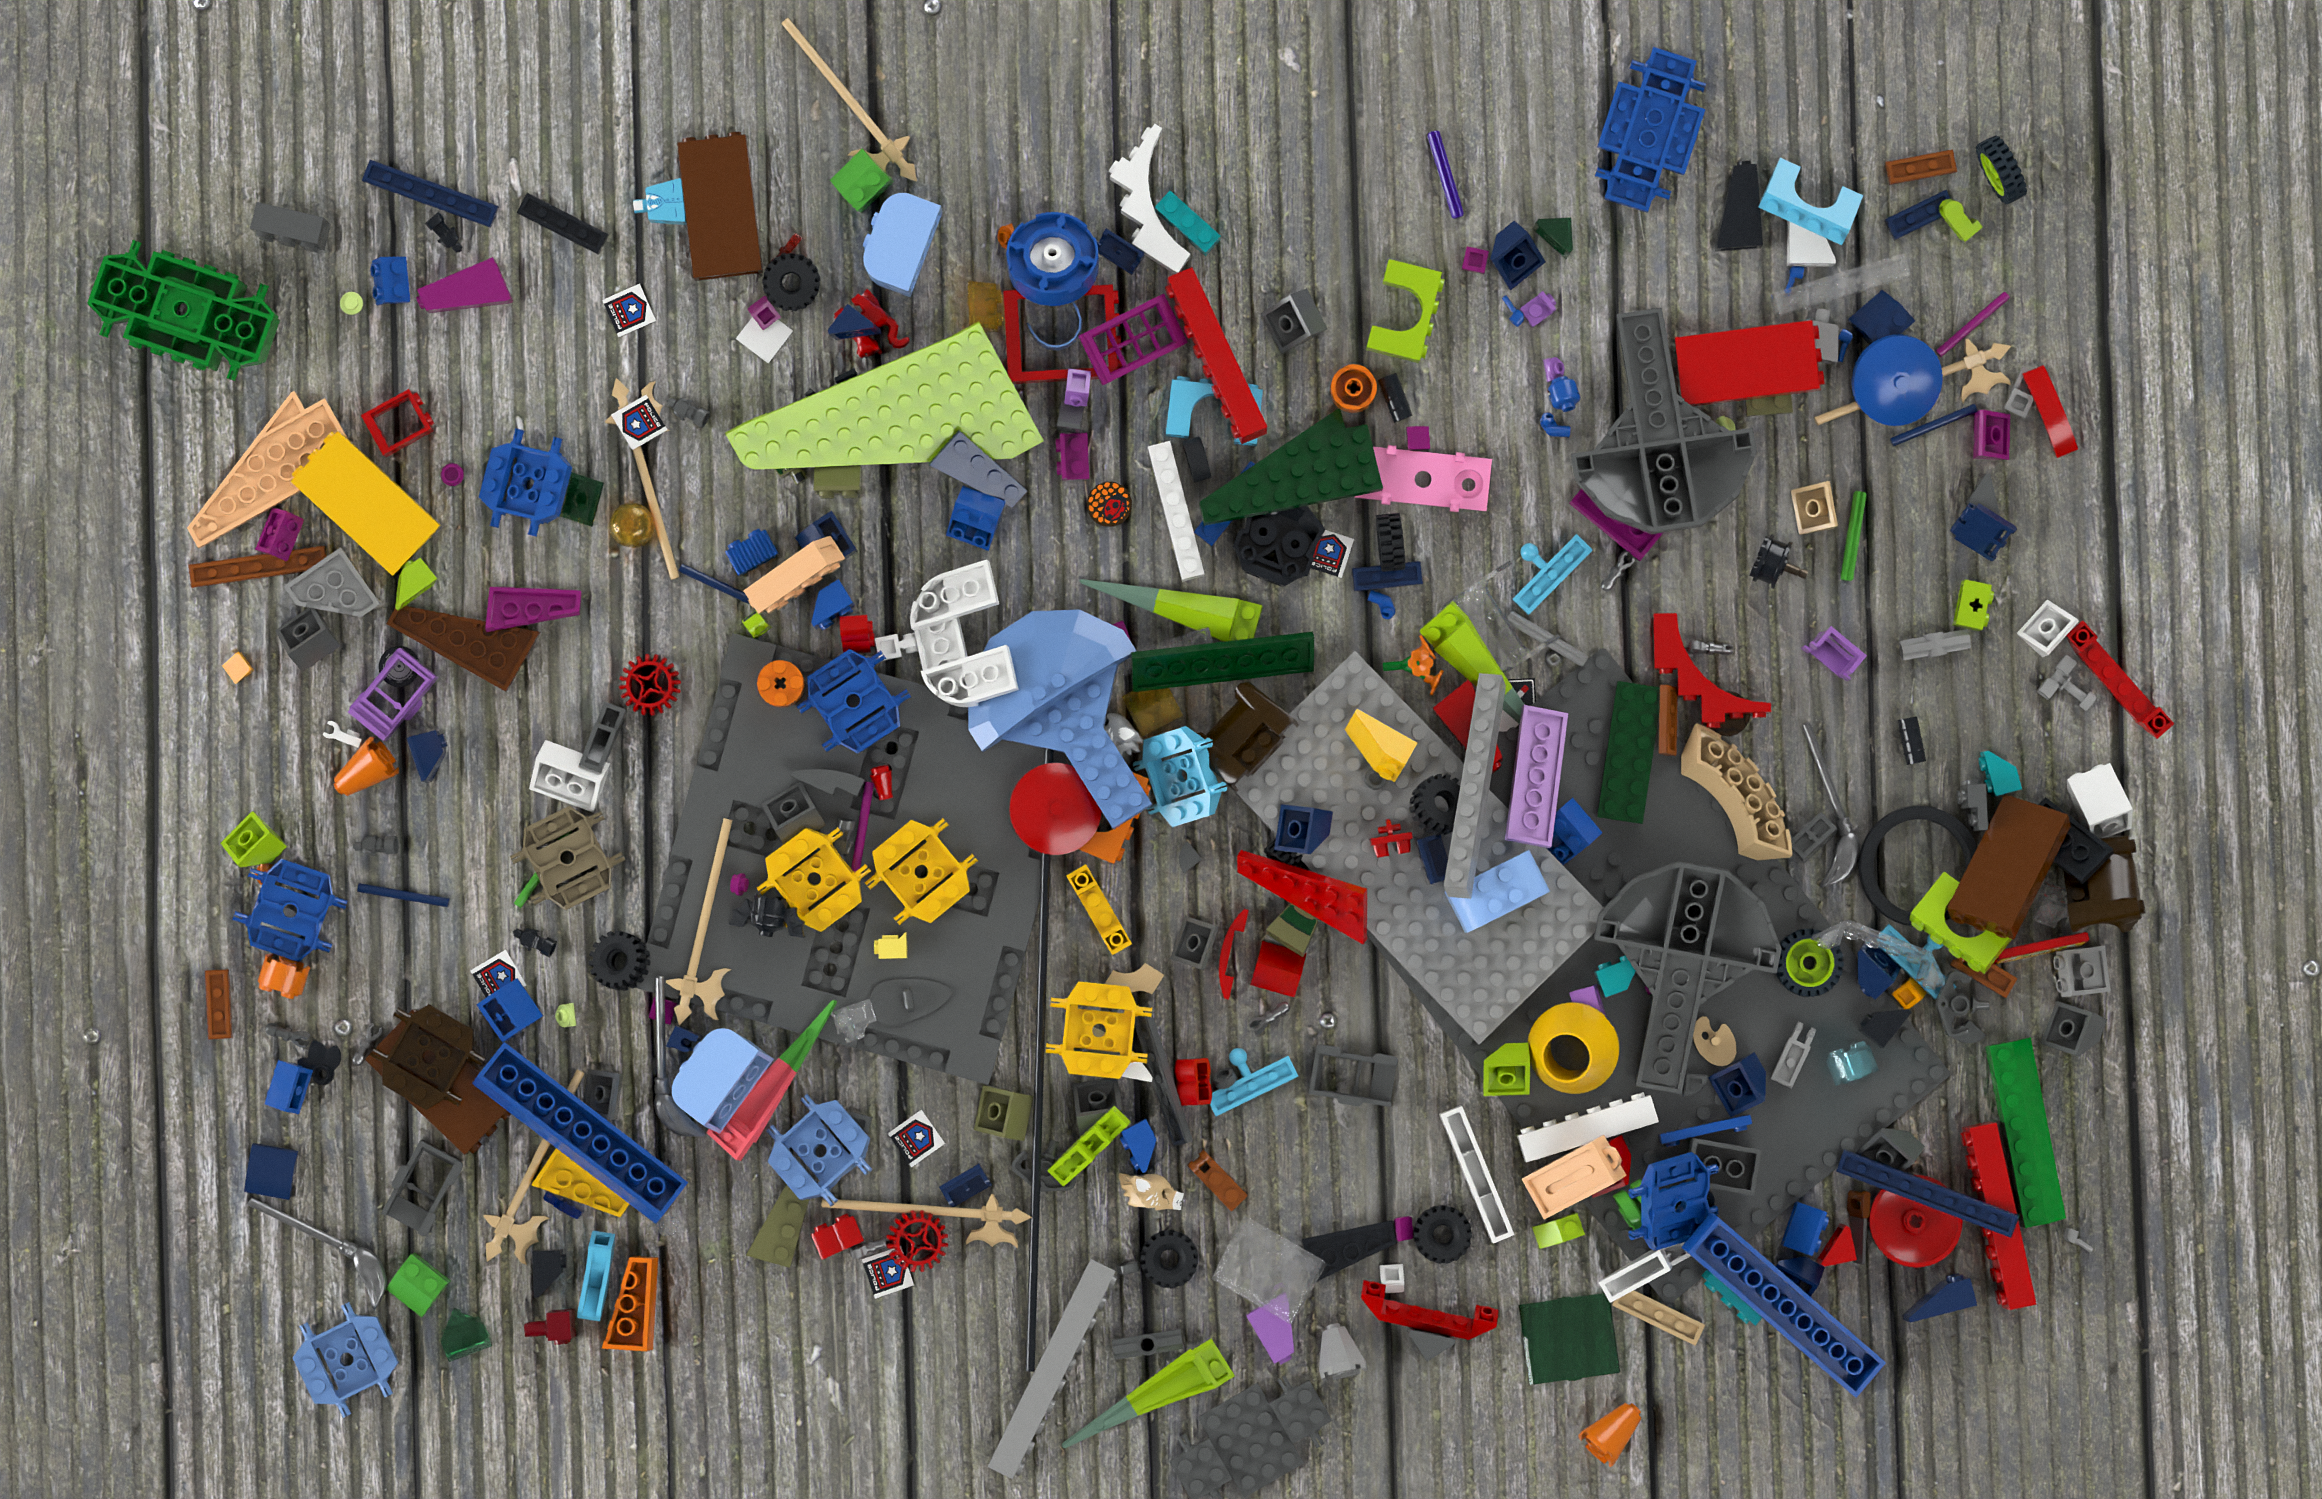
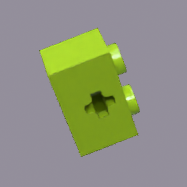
M1966 579L1961 581L1952 626L1981 631L1983 627H1987L1989 621V614L1986 613L1988 604H1992L1994 591H1991L1992 585ZM1976 600V605L1979 608L1973 611V607L1969 606V603Z

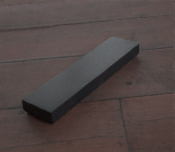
M529 193L525 195L517 211V214L599 255L609 234Z

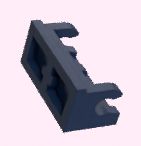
M1107 228L1104 230L1099 242H1097L1098 254L1133 275L1144 258V252Z
M1432 835L1416 840L1429 885L1444 881L1448 857L1441 835Z
M675 1025L666 1047L676 1048L682 1052L693 1051V1048L686 1045H689L690 1041H700L702 1035L681 1025Z
M979 1163L939 1186L950 1207H955L992 1186Z

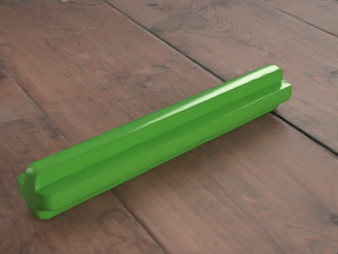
M1861 491L1853 493L1840 577L1844 581H1852L1854 578L1866 501V493Z

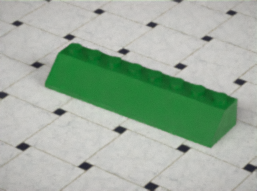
M2031 1037L1985 1046L2017 1213L2020 1215V1227L2028 1228L2066 1219Z

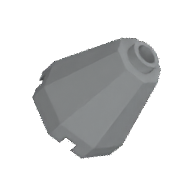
M1340 1323L1326 1326L1327 1330L1322 1332L1319 1365L1321 1379L1329 1381L1328 1376H1332L1333 1380L1354 1376L1361 1373L1360 1368L1363 1371H1367L1366 1360L1346 1327H1340Z

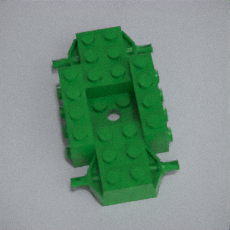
M132 240L129 252L104 256L87 302L102 318L103 325L99 333L100 336L108 338L112 325L128 322L123 338L129 341L128 345L138 349H142V346L149 348L150 353L163 357V354L172 356L171 360L182 364L185 361L193 363L192 367L202 371L208 368L217 372L224 356L229 361V365H231L226 378L232 381H236L241 367L260 365L266 362L280 323L279 316L265 302V296L269 288L268 285L260 283L256 296L244 298L248 286L238 280V275L227 271L225 275L217 273V268L204 264L203 268L196 266V261L183 257L182 260L174 258L175 254L162 250L161 253L153 251L148 268H146L137 259L142 243ZM185 303L187 305V312L184 315H178L176 312L177 306Z

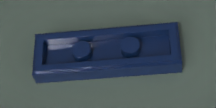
M1947 190L1885 219L1884 222L1893 240L1895 241L1942 218L1939 212L1940 204L1946 199H1951Z
M1420 561L1405 563V570L1382 572L1380 565L1352 568L1354 592L1423 584Z

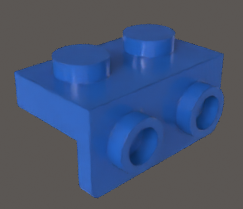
M379 257L373 260L370 272L374 278L372 294L376 300V305L409 303L410 293L406 257Z

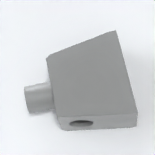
M1817 309L1815 321L1813 320L1814 326L1818 325L1820 339H1816V348H1821L1822 363L1835 365L1838 362V325L1828 323L1830 317L1829 310Z

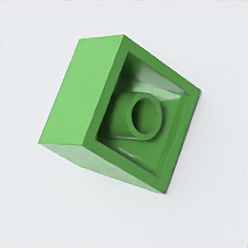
M863 148L830 179L841 195L860 213L865 211L894 182Z
M412 1253L397 1271L386 1290L420 1317H423L451 1280L418 1254Z

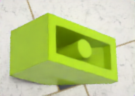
M418 558L416 561L411 559L401 567L402 572L398 578L395 605L398 611L433 587L437 580V577L421 558Z
M1577 1212L1532 1227L1539 1249L1585 1235Z

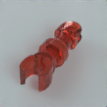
M795 233L784 247H780V252L776 257L783 253H791L803 238Z

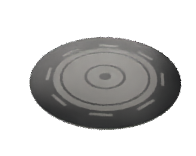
M391 647L388 650H386L380 658L379 673L383 670V668L386 666V662L388 661V659L393 655V653L398 648H403L415 659H417L418 661L419 659L417 655L407 647ZM400 660L384 681L394 687H403L411 684L418 674Z

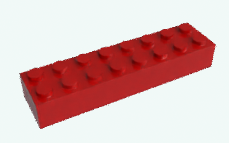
M1988 1121L1962 1127L1963 1132L1960 1133L1962 1145L1967 1147L1968 1155H1965L1967 1168L1972 1170L1973 1178H1970L1972 1190L1977 1193L1978 1200L2017 1214L1997 1123ZM2019 1221L2011 1238L1980 1226L1982 1236L1987 1238L1988 1245L1985 1246L1986 1256L1988 1259H1991L1993 1268H1990L1992 1281H1996L1998 1288L1995 1291L1997 1304H2001L2002 1308L2007 1310L2037 1305Z

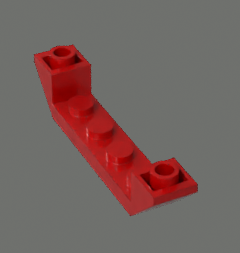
M2083 620L2066 635L2076 655L2137 724L2156 739L2174 725V722L2166 713L2149 701L2096 641L2098 636Z
M1363 1280L1361 1299L1380 1321L1470 1340L1497 1327L1498 1309L1476 1305L1473 1318H1467L1462 1315H1454L1439 1310L1385 1300V1284Z

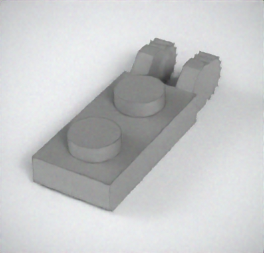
M1799 1021L1791 1037L1788 1038L1770 1077L1771 1080L1792 1089L1816 1033V1029L1811 1027L1807 1032L1804 1044L1797 1041L1799 1033L1803 1029V1023Z

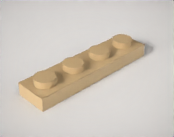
M1635 1290L1614 1300L1612 1306L1695 1346L1705 1327V1324Z

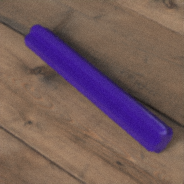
M1432 131L1428 133L1427 137L1451 217L1457 219L1462 217L1464 212L1440 132Z

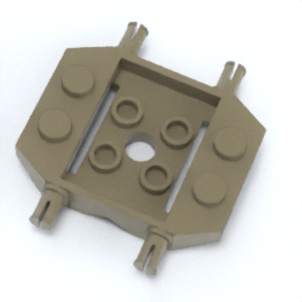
M568 806L524 828L523 848L521 851L510 855L513 864L529 858L544 888L542 892L530 897L534 906L546 899H550L566 911L611 888L612 868L625 861L622 852L606 858L591 828L594 824L605 820L604 816H601L603 815L601 811L590 817H585L573 807ZM579 828L578 831H576V832H574V833H572V834H570V835H568V836H566V837H564V838H562V839H560V840H558V841H556V842H554V843H552V844H550V845H548V846H546V847H544V848H542V849H540V850H537V848H539V847H541V846H543V845H545V844H547V843H549V842H551V841H553V840H555V839L561 837L562 835H564V834H566V833H568V832H570V831H573V830ZM565 851H570L574 855V860L570 864H564L561 861V855ZM596 865L598 866V869L558 889L556 888V885Z

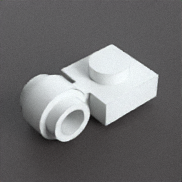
M915 633L903 635V640L899 641L898 634L875 638L877 652L881 650L886 657L883 661L902 657L901 649L906 650V654L918 652Z

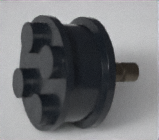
M1773 534L1770 537L1766 536L1749 575L1753 577L1752 581L1761 580L1771 584V588L1774 589L1780 575L1784 571L1806 579L1809 571L1787 563L1789 560L1787 557L1793 542L1789 541L1786 544L1774 539L1775 535Z

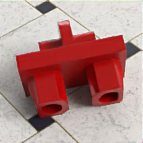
M1389 818L1385 819L1386 826L1377 827L1378 834L1387 833L1388 836L1369 839L1370 846L1374 847L1376 857L1380 858L1389 856L1387 843L1396 842L1398 854L1411 852L1410 839H1413L1412 832L1393 835L1394 831L1401 830L1400 823L1391 825Z

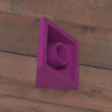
M1979 410L1975 413L1973 459L2009 460L2010 414L1989 410Z

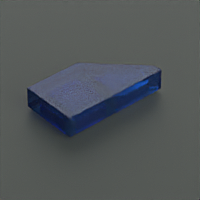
M548 1191L543 1197L546 1202L575 1219H580L584 1213V1210Z

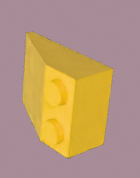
M1356 709L1344 729L1374 771L1378 772L1382 778L1392 780L1393 782L1396 781L1417 745V742L1359 709Z

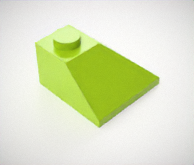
M254 811L220 843L240 868L271 863L287 847L282 839Z
M1505 1043L1484 1060L1483 1096L1530 1095V1055L1528 1043Z

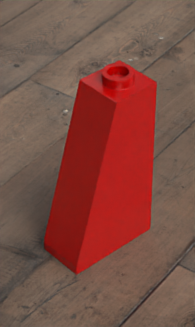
M1469 680L1433 707L1435 715L1465 751L1467 749L1476 695ZM1496 745L1492 774L1502 766L1503 757L1498 745Z

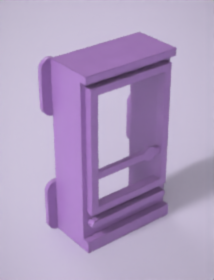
M1832 626L1823 632H1819L1814 640L1809 643L1808 647L1806 645L1801 647L1803 651L1811 653L1839 678H1843L1846 681L1851 679L1848 675L1852 674L1867 656ZM1828 636H1830V637H1831L1832 639H1834L1837 643H1839V644H1840L1843 648H1845L1851 655H1849L1845 650H1843L1840 646H1838V645H1837L1834 641H1832Z
M398 648L366 691L362 692L350 706L348 713L382 741L387 742L404 720H411L423 704L422 697L439 677L403 648ZM400 660L425 680L404 707H401L399 702H395L378 688ZM375 690L391 702L395 709L400 710L393 720L368 701Z

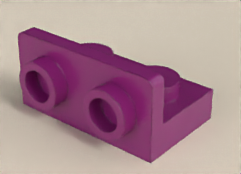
M1060 433V439H1056V452H1061V461H1057V475H1062V481L1090 479L1088 434Z
M272 507L255 550L288 561L304 519L290 512Z

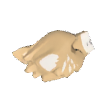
M1119 1173L1121 1188L1126 1191L1123 1195L1129 1197L1128 1205L1155 1208V1210H1181L1184 1193L1174 1190L1163 1176L1158 1174L1129 1175Z

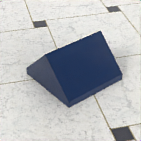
M847 304L829 327L828 334L835 340L881 334V329Z

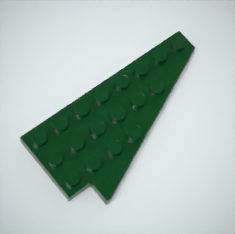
M1336 409L1201 500L1199 507L1204 526L1382 491L1383 485L1368 425L1345 428L1341 409Z

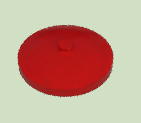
M1064 763L1043 764L1028 771L1014 787L1009 803L1010 820L1018 837L1033 850L1049 855L1067 854L1084 846L1095 834L1102 814L1100 807L1075 768Z
M1914 1175L1946 1187L1944 1184H1942L1934 1178L1923 1175ZM1881 1189L1875 1197L1870 1209L1869 1218L1872 1239L1882 1254L1899 1265L1913 1268L1933 1265L1948 1256L1959 1241L1963 1223L1960 1218Z

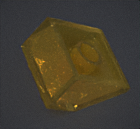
M968 281L969 326L979 321L985 333L998 332V326H1002V312L997 311V303H1002L1001 290H997V286L994 283Z
M1169 688L1140 692L1132 691L1122 696L1142 737L1183 717Z

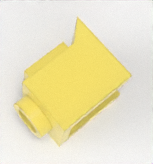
M907 932L900 938L899 935H882V939L874 940V954H879V959L907 958Z

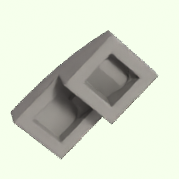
M2025 367L2021 368L2004 409L2023 418L2026 417L2034 401L2022 376L2023 373L2030 371Z

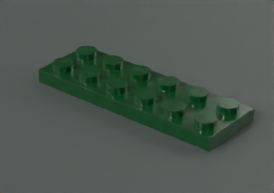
M1617 681L1597 811L1598 818L1643 824L1660 711V687Z

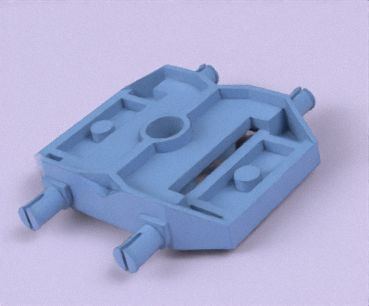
M806 1094L805 1098L802 1097L800 1101L808 1108L809 1113L786 1134L781 1135L774 1125L770 1126L771 1129H767L766 1132L775 1142L768 1163L800 1200L823 1197L831 1207L834 1203H837L838 1199L835 1198L830 1190L842 1176L856 1166L864 1175L869 1174L868 1171H872V1168L864 1160L870 1137L839 1101L834 1100L815 1104L809 1095ZM822 1120L829 1126V1128L835 1133V1135H836V1136L841 1140V1142L847 1147V1149L851 1152L850 1154H849V1153L845 1150V1148L839 1143V1141L833 1136V1134L827 1129V1127L821 1122ZM819 1145H825L827 1149L823 1157H817L815 1151ZM791 1148L820 1180L818 1183L790 1152Z
M350 1302L341 1305L346 1316V1322L317 1336L316 1334L313 1335L308 1322L300 1325L299 1327L304 1335L305 1342L293 1356V1360L314 1404H335L338 1406L342 1418L352 1414L345 1402L347 1401L346 1398L375 1384L379 1385L384 1398L393 1394L387 1381L399 1363L378 1317L355 1314ZM363 1345H364V1347H365V1349H366V1351H367V1353H368V1355H369V1357H370V1360H369V1358H368V1356H367V1354H366V1352H365V1350H364V1348H363ZM317 1348L320 1349L329 1367V1370L339 1388L338 1390H335L329 1378V1375L317 1353ZM344 1353H350L353 1356V1363L350 1366L344 1365L341 1361Z

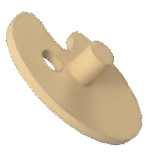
M1704 1016L1700 1017L1696 1021L1693 1034L1696 1049L1711 1064L1717 1066L1730 1064L1736 1055V1041L1730 1028L1726 1024H1722L1718 1031L1714 1032L1710 1027L1709 1019ZM1703 1032H1707L1708 1039L1704 1040L1702 1038Z

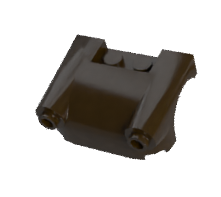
M1249 681L1242 682L1236 687L1235 699L1238 701L1206 735L1202 732L1197 733L1204 739L1210 738L1212 740L1205 743L1213 742L1212 747L1207 748L1209 767L1236 793L1238 792V788L1235 786L1244 775L1247 777L1253 775L1283 743L1285 738L1283 733L1292 724L1296 727L1299 726L1291 715Z
M2129 835L2099 838L2113 849L2114 854L2083 885L2063 870L2070 927L2072 932H2078L2080 929L2090 925L2110 924L2118 927L2122 933L2132 930L2138 920L2142 919V914L2146 913L2144 901L2140 899L2137 871L2133 860V853L2137 852L2135 840L2130 839Z

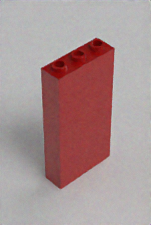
M1813 320L1675 337L1681 397L1685 402L1694 407L1821 391V385L1825 384L1824 372L1819 371L1818 362H1822L1821 348H1816V339H1820L1818 325L1814 326Z

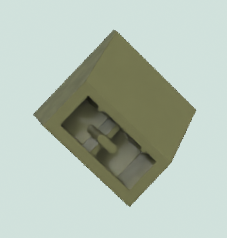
M861 465L815 467L813 485L815 494L819 495L820 499H834V495H842L844 499L857 498V495L862 494Z

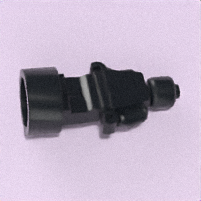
M439 212L425 223L431 231L433 230L440 237L437 241L442 243L444 247H452L456 253L462 251V245L457 243L459 237L455 232V228L452 227L450 229Z
M517 928L513 931V936L520 939V944L525 946L528 951H531L533 947L539 950L540 954L549 958L555 951L557 941L549 937L539 936L537 933L539 930L526 928L525 931Z

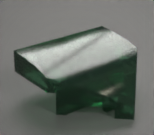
M453 1308L446 1327L442 1331L441 1344L448 1361L451 1362L491 1347L492 1340L480 1317H473L462 1313L457 1308Z

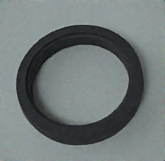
M1929 806L1903 807L1880 819L1867 834L1861 847L1858 862L1860 882L1871 904L1890 920L1913 927L1910 921L1911 912L1902 910L1887 900L1875 880L1873 869L1874 856L1885 834L1896 825L1909 820L1919 819L1937 823L1952 833L1960 844L1965 859V871L1977 849L1973 836L1963 823L1951 814ZM1948 909L1944 914L1945 921L1951 919Z

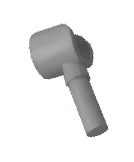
M2066 1228L2064 1233L2066 1241L2075 1243L2090 1253L2092 1252L2093 1247L2077 1239L2079 1231Z

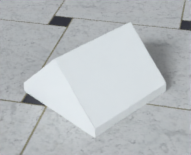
M2046 600L2017 634L2039 655L2045 657L2054 650L2079 621L2060 607Z

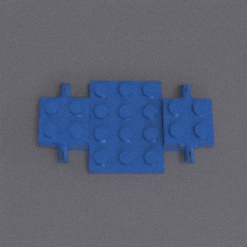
M1656 47L1652 48L1650 58L1645 64L1632 59L1629 69L1642 72L1641 86L1638 88L1618 81L1597 148L1619 154L1611 171L1597 167L1595 177L1608 180L1605 200L1648 213L1651 201L1655 196L1669 200L1671 190L1659 187L1662 169L1681 175L1685 174L1706 110L1684 102L1690 88L1704 92L1706 83L1693 79L1696 60Z

